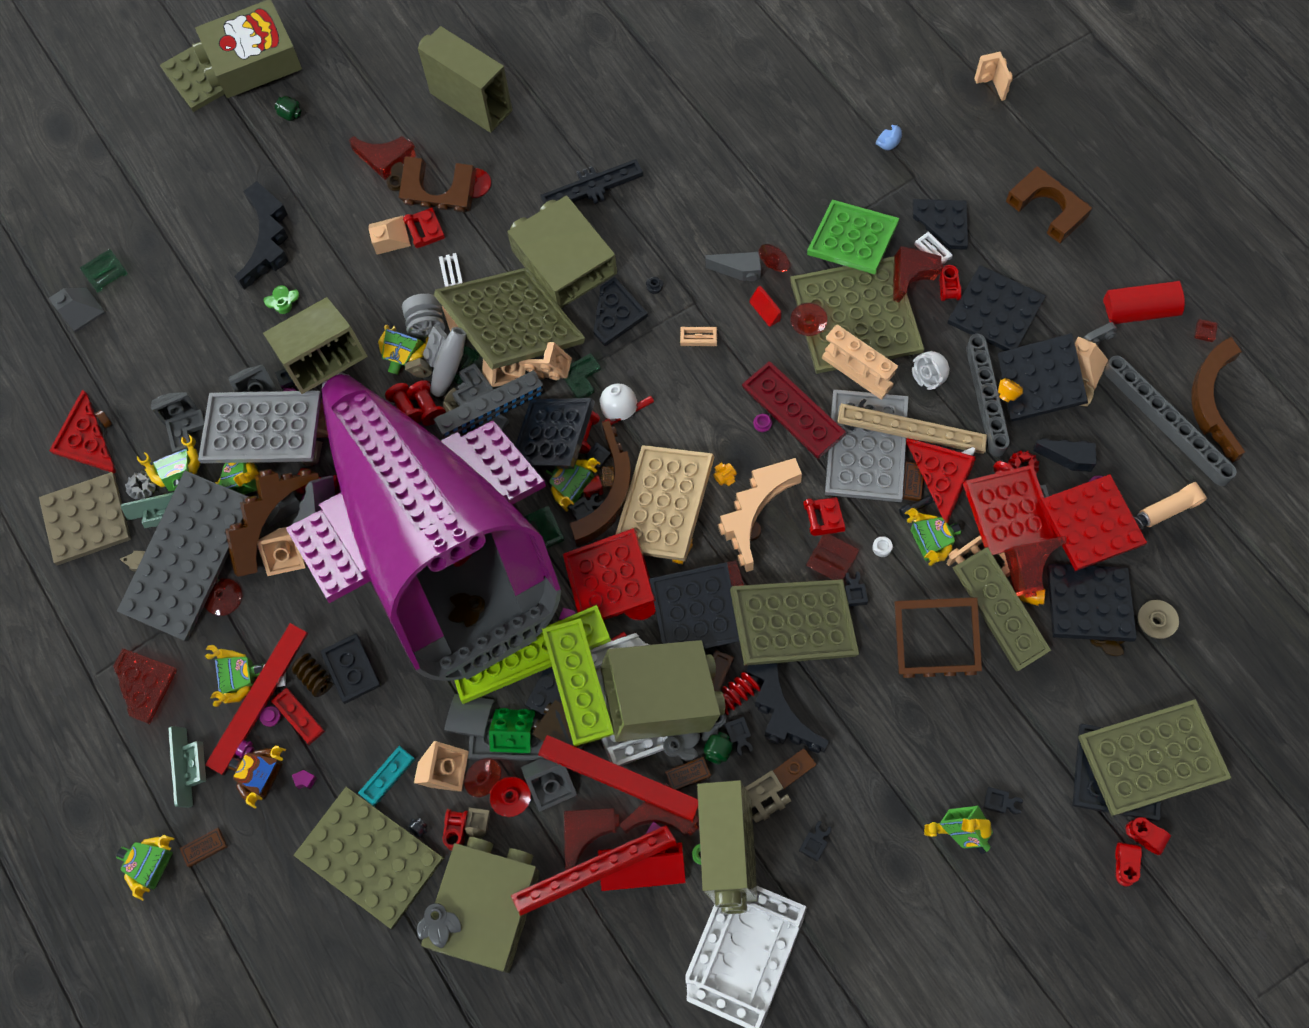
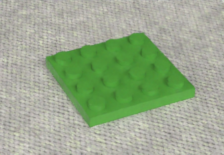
M832 200L807 250V255L876 274L899 224V218Z

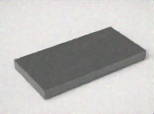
M492 719L488 721L485 738L470 736L469 760L536 761L538 759H545L538 756L543 742L533 736L534 730H531V753L490 752L489 729Z

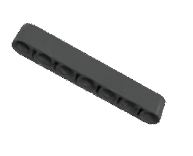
M973 334L966 347L967 357L984 431L987 435L988 449L993 456L1000 457L1005 453L1009 445V436L986 339L981 334ZM992 426L997 427L999 430L993 429ZM995 443H999L1003 447H998Z

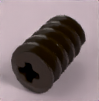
M306 653L294 662L292 673L297 675V678L302 681L304 686H307V690L312 692L314 697H320L330 690L333 682H329L331 679L330 675L324 676L326 670H320V664L315 665L316 659H310L311 654Z

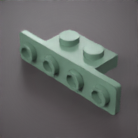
M174 492L121 504V509L127 520L142 517L144 528L156 527Z
M171 726L168 728L174 805L175 807L189 808L193 806L191 787L206 782L203 742L195 741L188 744L187 729Z

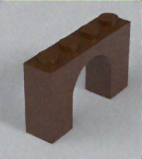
M405 156L399 198L404 204L414 206V203L421 204L425 208L438 206L437 208L441 210L453 208L457 212L471 210L477 171L473 165L456 163L453 183L450 189L441 195H430L424 189L426 162L421 158Z
M1038 166L1009 191L1006 202L1019 212L1035 198L1047 197L1056 201L1060 205L1062 213L1050 223L1047 234L1060 244L1088 218L1092 207L1087 202L1082 201L1072 191H1069L1059 181L1052 178Z

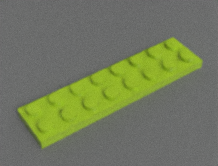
M597 605L546 626L547 628L581 618L590 650L611 641ZM543 632L536 637L537 640L468 680L466 678L454 680L461 702L465 704L552 667Z

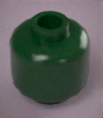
M283 96L282 98L279 97L276 101L275 110L278 116L288 121H293L295 118L298 119L302 110L297 100L289 96Z
M718 732V734H711L708 737L703 750L707 760L715 764H721V762L728 760L733 749V743L729 740L730 737L727 734Z

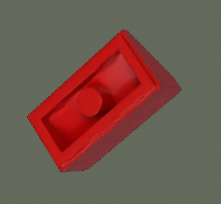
M761 286L757 287L749 302L766 324L771 327L780 321L781 310Z

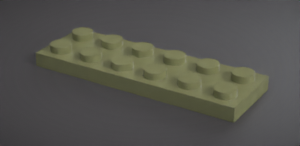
M988 547L952 567L969 596L977 597L980 614L1015 671L1021 670L1051 651Z

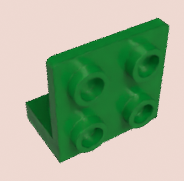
M496 709L489 729L490 752L531 753V730L535 711L528 709Z

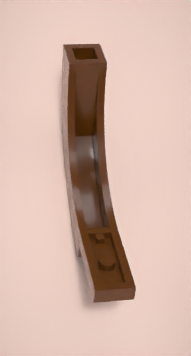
M1230 337L1217 345L1198 369L1193 381L1191 401L1195 419L1203 434L1206 435L1211 432L1213 439L1223 449L1224 455L1233 463L1239 460L1245 451L1221 418L1214 400V383L1218 372L1227 364L1235 361L1242 352L1233 338Z
M609 420L602 422V426L615 466L614 482L608 496L594 512L570 523L577 547L596 539L613 525L623 511L630 488L631 469L628 452H623L620 442L616 443L615 437H618L615 426L611 427Z

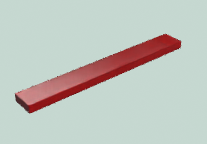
M291 623L289 624L205 765L225 775L231 759L236 756L238 746L243 740H246L309 634L308 632Z
M549 735L546 736L538 753V756L687 820H693L698 808V799Z
M667 825L512 894V901L519 915L522 916L676 845V840Z

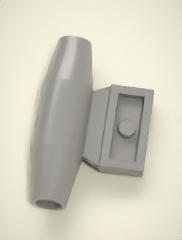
M433 326L429 334L426 348L423 351V358L431 367H434L430 392L435 396H444L455 378L463 356L466 333L462 328L453 327L447 336L440 326Z

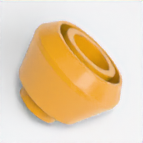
M1004 378L999 383V397L1006 402L1014 401L1023 394V388L1014 381Z

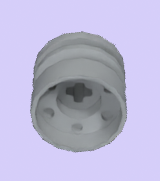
M417 294L403 302L402 310L406 320L405 325L408 336L419 340H426L433 326H440L443 331L445 330L440 302L434 295Z

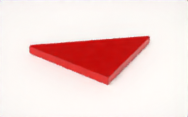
M82 390L49 451L80 463L116 473L88 394Z
M906 438L909 450L944 522L948 523L964 487L963 482L967 480L976 460L975 456Z

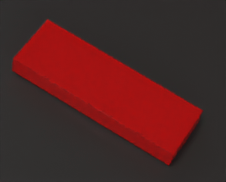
M287 687L271 700L307 744L310 745L325 732Z

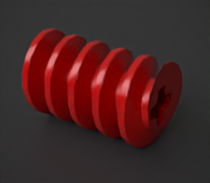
M745 672L741 673V678L735 677V683L729 682V688L722 687L725 699V713L729 715L727 708L735 710L734 703H737L739 706L742 705L741 698L748 701V693L755 696L754 688L760 692V687L756 681Z

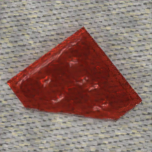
M122 648L113 667L118 676L119 686L128 707V714L134 719L150 724L177 669Z

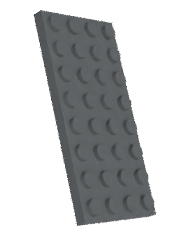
M184 471L117 612L179 639L188 641L230 553L225 529L230 528V525L235 523H242L243 525L244 520L240 502L245 501V498L248 496Z

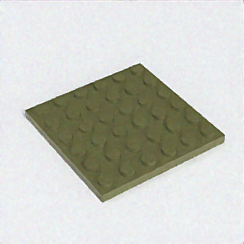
M895 256L883 258L876 274L842 266L790 277V283L816 374L838 370L822 359V355L826 352L825 349L830 344L826 340V336L836 325L841 326L887 359L923 353V343Z
M528 268L436 289L434 293L437 300L458 327L463 329L468 340L492 370L542 356L548 342H554L561 349H566L583 344L585 341L582 333Z

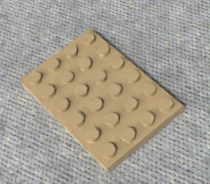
M642 445L616 534L634 528L637 531L643 555L686 561L714 461V455L712 453Z

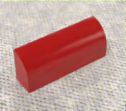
M1180 281L1108 290L1103 299L1109 322L1114 324L1180 316L1183 314L1185 305Z
M682 842L676 843V845L600 879L601 891L686 883ZM612 849L598 850V856Z

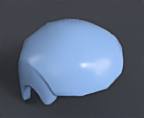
M891 125L892 130L885 129L876 140V145L884 150L894 149L902 138V130L899 126Z

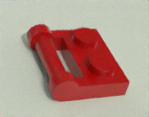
M433 208L413 215L407 214L403 217L404 223L408 225L414 239L413 244L415 248H421L445 239ZM414 223H420L425 237L421 238Z
M837 497L821 500L806 499L803 502L811 525L809 528L811 535L818 536L845 532V524ZM816 509L820 510L822 526L818 524L815 514Z

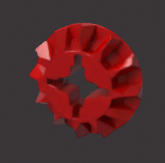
M1020 450L1017 453H1013L1010 457L1008 464L1014 469L1020 467L1021 461L1023 463L1029 461L1027 466L1033 465L1037 474L1039 461H1037L1036 455L1030 454L1029 451L1022 452Z

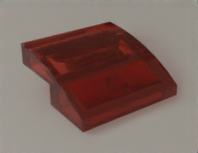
M825 534L814 549L806 566L833 580H842L855 560L859 549L830 534Z

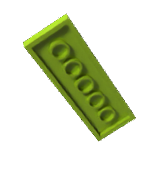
M581 618L542 629L573 745L578 746L614 735Z

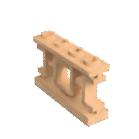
M836 325L826 336V340L830 344L825 349L826 352L822 355V359L882 400L893 387L894 383L889 380L894 376L898 365L841 326Z

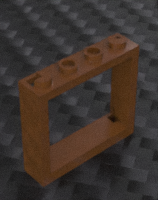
M977 597L894 601L898 673L903 674V678H914L915 674L922 673L923 677H935L936 673H944V676H956V672H964L965 675H977V671H982ZM971 606L974 665L905 667L901 609Z

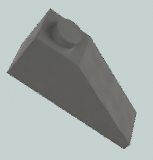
M759 252L705 255V267L707 269L742 281L760 280Z

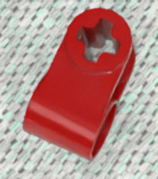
M946 265L942 269L939 278L941 301H945V299L960 300L961 285L958 269L953 265Z
M451 809L446 811L443 843L450 851H452L454 844H449V839L452 836H458L456 844L464 845L468 811H464V813L452 812Z
M1143 817L1128 822L1125 827L1126 834L1131 839L1156 855L1162 854L1171 838L1167 831L1157 827Z
M1117 843L1115 851V876L1120 885L1125 887L1131 886L1139 880L1142 858L1141 846Z

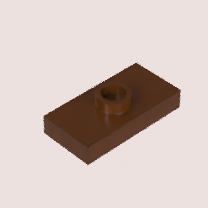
M803 748L773 770L783 788L786 789L817 764Z

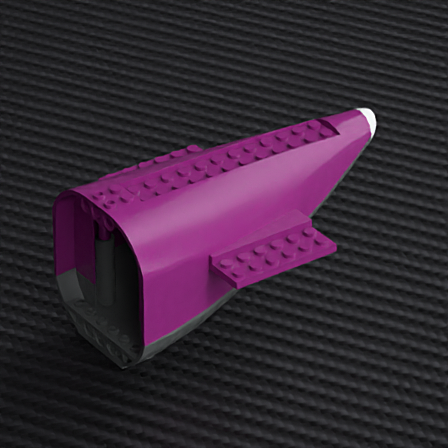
M340 372L322 383L324 414L341 493L320 503V511L292 524L286 530L328 603L371 581L416 672L432 680L451 681L463 678L468 680L536 641V637L542 632V629L546 628L557 610L561 589L542 536L520 514L513 504L546 487L540 475L494 421L486 423L462 437L457 432L440 441L405 413L369 390L350 375ZM472 554L463 565L459 567L453 565V563ZM460 593L482 597L485 601V609L479 614V620L470 627H466L464 621L460 623L450 621L448 617L455 608L450 597Z

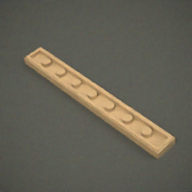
M842 403L839 406L837 423L961 450L973 447L975 448V453L980 454L986 452V434Z

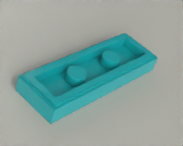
M398 746L358 794L375 807L415 761V758L401 746Z

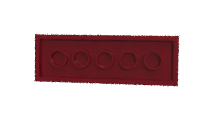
M770 361L742 384V387L817 459L846 436V432Z

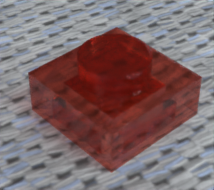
M1199 319L1196 324L1194 338L1213 342L1216 337L1218 323Z

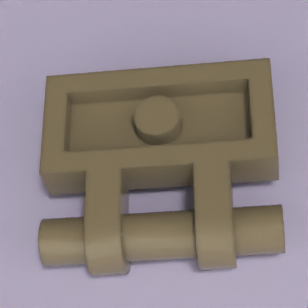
M773 770L745 787L751 798L752 808L756 807L759 811L752 816L756 823L762 819L765 821L770 818V814L778 809L781 811L785 808L786 804L791 802L788 794L781 798L778 796L777 793L784 788ZM772 797L774 802L764 808L761 803Z

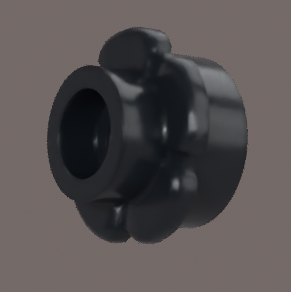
M652 277L646 281V288L650 293L657 294L663 287V281L659 280L658 277Z
M420 818L410 820L411 823L408 825V829L415 836L421 837L424 833H427L425 829L427 825Z

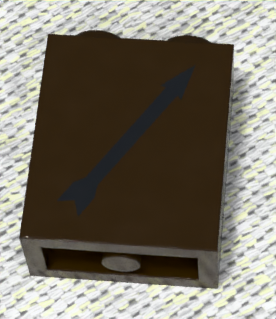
M557 700L553 703L550 702L544 710L545 716L534 724L532 728L534 730L533 736L544 742L546 736L549 735L574 746L563 705ZM588 743L574 747L584 750Z

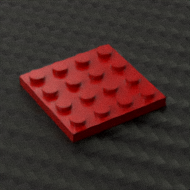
M1033 465L963 482L984 547H988L993 556L1058 538L1040 504L1044 496Z
M1110 474L1043 498L1040 501L1075 571L1144 546L1147 543Z
M634 528L563 554L578 613L597 605L603 620L654 603L655 598L650 585V577L637 531Z

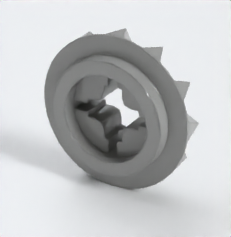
M144 471L140 473L134 472V475L128 477V482L125 484L128 495L136 500L148 498L156 488V484L151 481L148 474ZM139 480L143 483V484H142V489H143V490H141V489L138 487V481H139Z

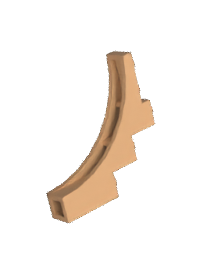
M796 458L753 470L752 478L749 479L752 489L736 493V501H734L736 511L720 516L719 532L725 536L726 541H732L734 549H738L740 554L737 555L739 564L744 566L746 572L752 571L754 568V561L750 550V537L758 515L776 495L789 487L801 483L802 473Z

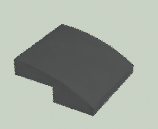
M454 694L444 731L485 738L494 700L477 698L463 704L459 694Z

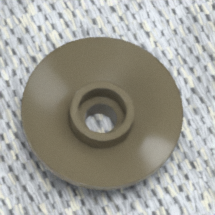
M1151 600L1140 608L1138 623L1141 629L1150 637L1164 639L1176 632L1179 626V617L1176 610L1169 603L1161 600ZM1153 619H1157L1159 624L1154 623Z

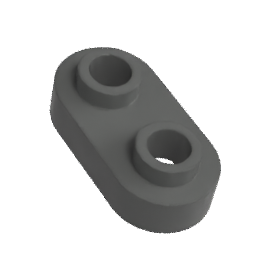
M1110 322L1088 333L1083 339L1098 345L1104 339L1109 340L1116 335L1117 327L1113 322Z

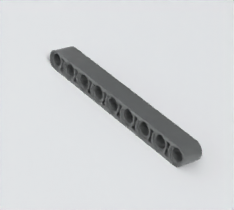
M1121 356L1111 357L1104 369L1105 375L1215 484L1226 486L1237 473L1234 465Z

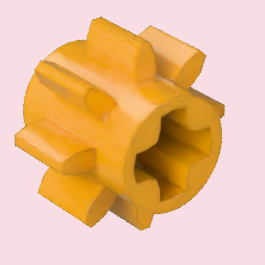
M721 462L714 467L715 473L713 476L719 485L725 484L730 486L735 482L734 476L737 473L731 464L723 465Z

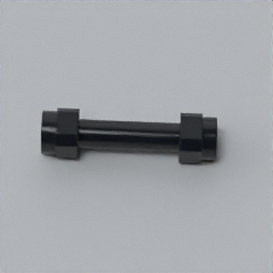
M931 493L930 496L912 505L906 504L900 508L899 513L902 518L910 517L905 512L911 508L919 510L933 503L934 499Z

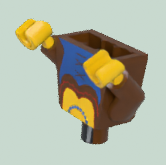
M274 746L273 748L255 750L252 754L246 753L242 760L235 757L231 759L228 768L236 771L233 780L237 782L236 788L241 797L251 807L256 809V801L265 800L283 765L278 761L283 760L280 754L286 751V749Z

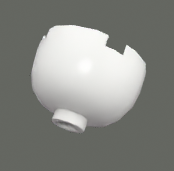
M933 351L925 352L913 360L915 363L914 367H912V373L920 386L924 384L928 387V390H932L947 380L949 365L945 357L940 353Z
M612 384L606 387L601 394V411L610 420L615 421V419L619 418L625 420L631 417L637 409L635 393L624 384Z

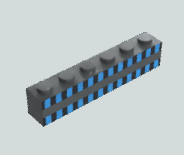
M533 370L434 418L435 428L442 440L457 432L462 434L495 418L499 414H503L543 394V384Z

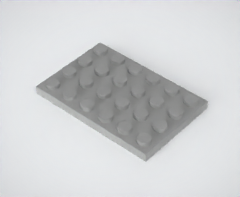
M833 389L831 419L836 423L838 422L839 406L841 403L847 405L854 404L858 407L863 399L867 400L863 405L866 409L873 406L875 411L907 417L908 396L886 394L881 400L872 393ZM837 423L846 432V436L828 450L825 495L902 502L906 438L859 427L851 431L845 424Z
M300 391L209 393L198 458L199 462L313 461L321 392L307 391L304 394H301Z

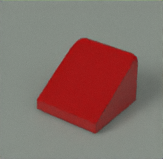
M598 475L584 488L583 491L586 499H590L594 493L603 494V487Z

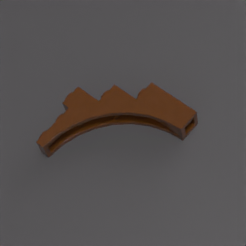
M269 469L260 471V475H255L259 498L251 496L245 498V501L240 502L244 525L242 523L231 524L230 528L225 529L233 570L237 577L257 573V542L261 529L271 511L291 492L308 484L310 481L319 479L318 473L311 472V469L299 471L300 474L292 476V473L280 475L281 478H279L278 473L272 472Z

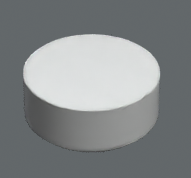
M887 537L876 538L872 546L873 552L879 557L888 556L893 548L891 540Z

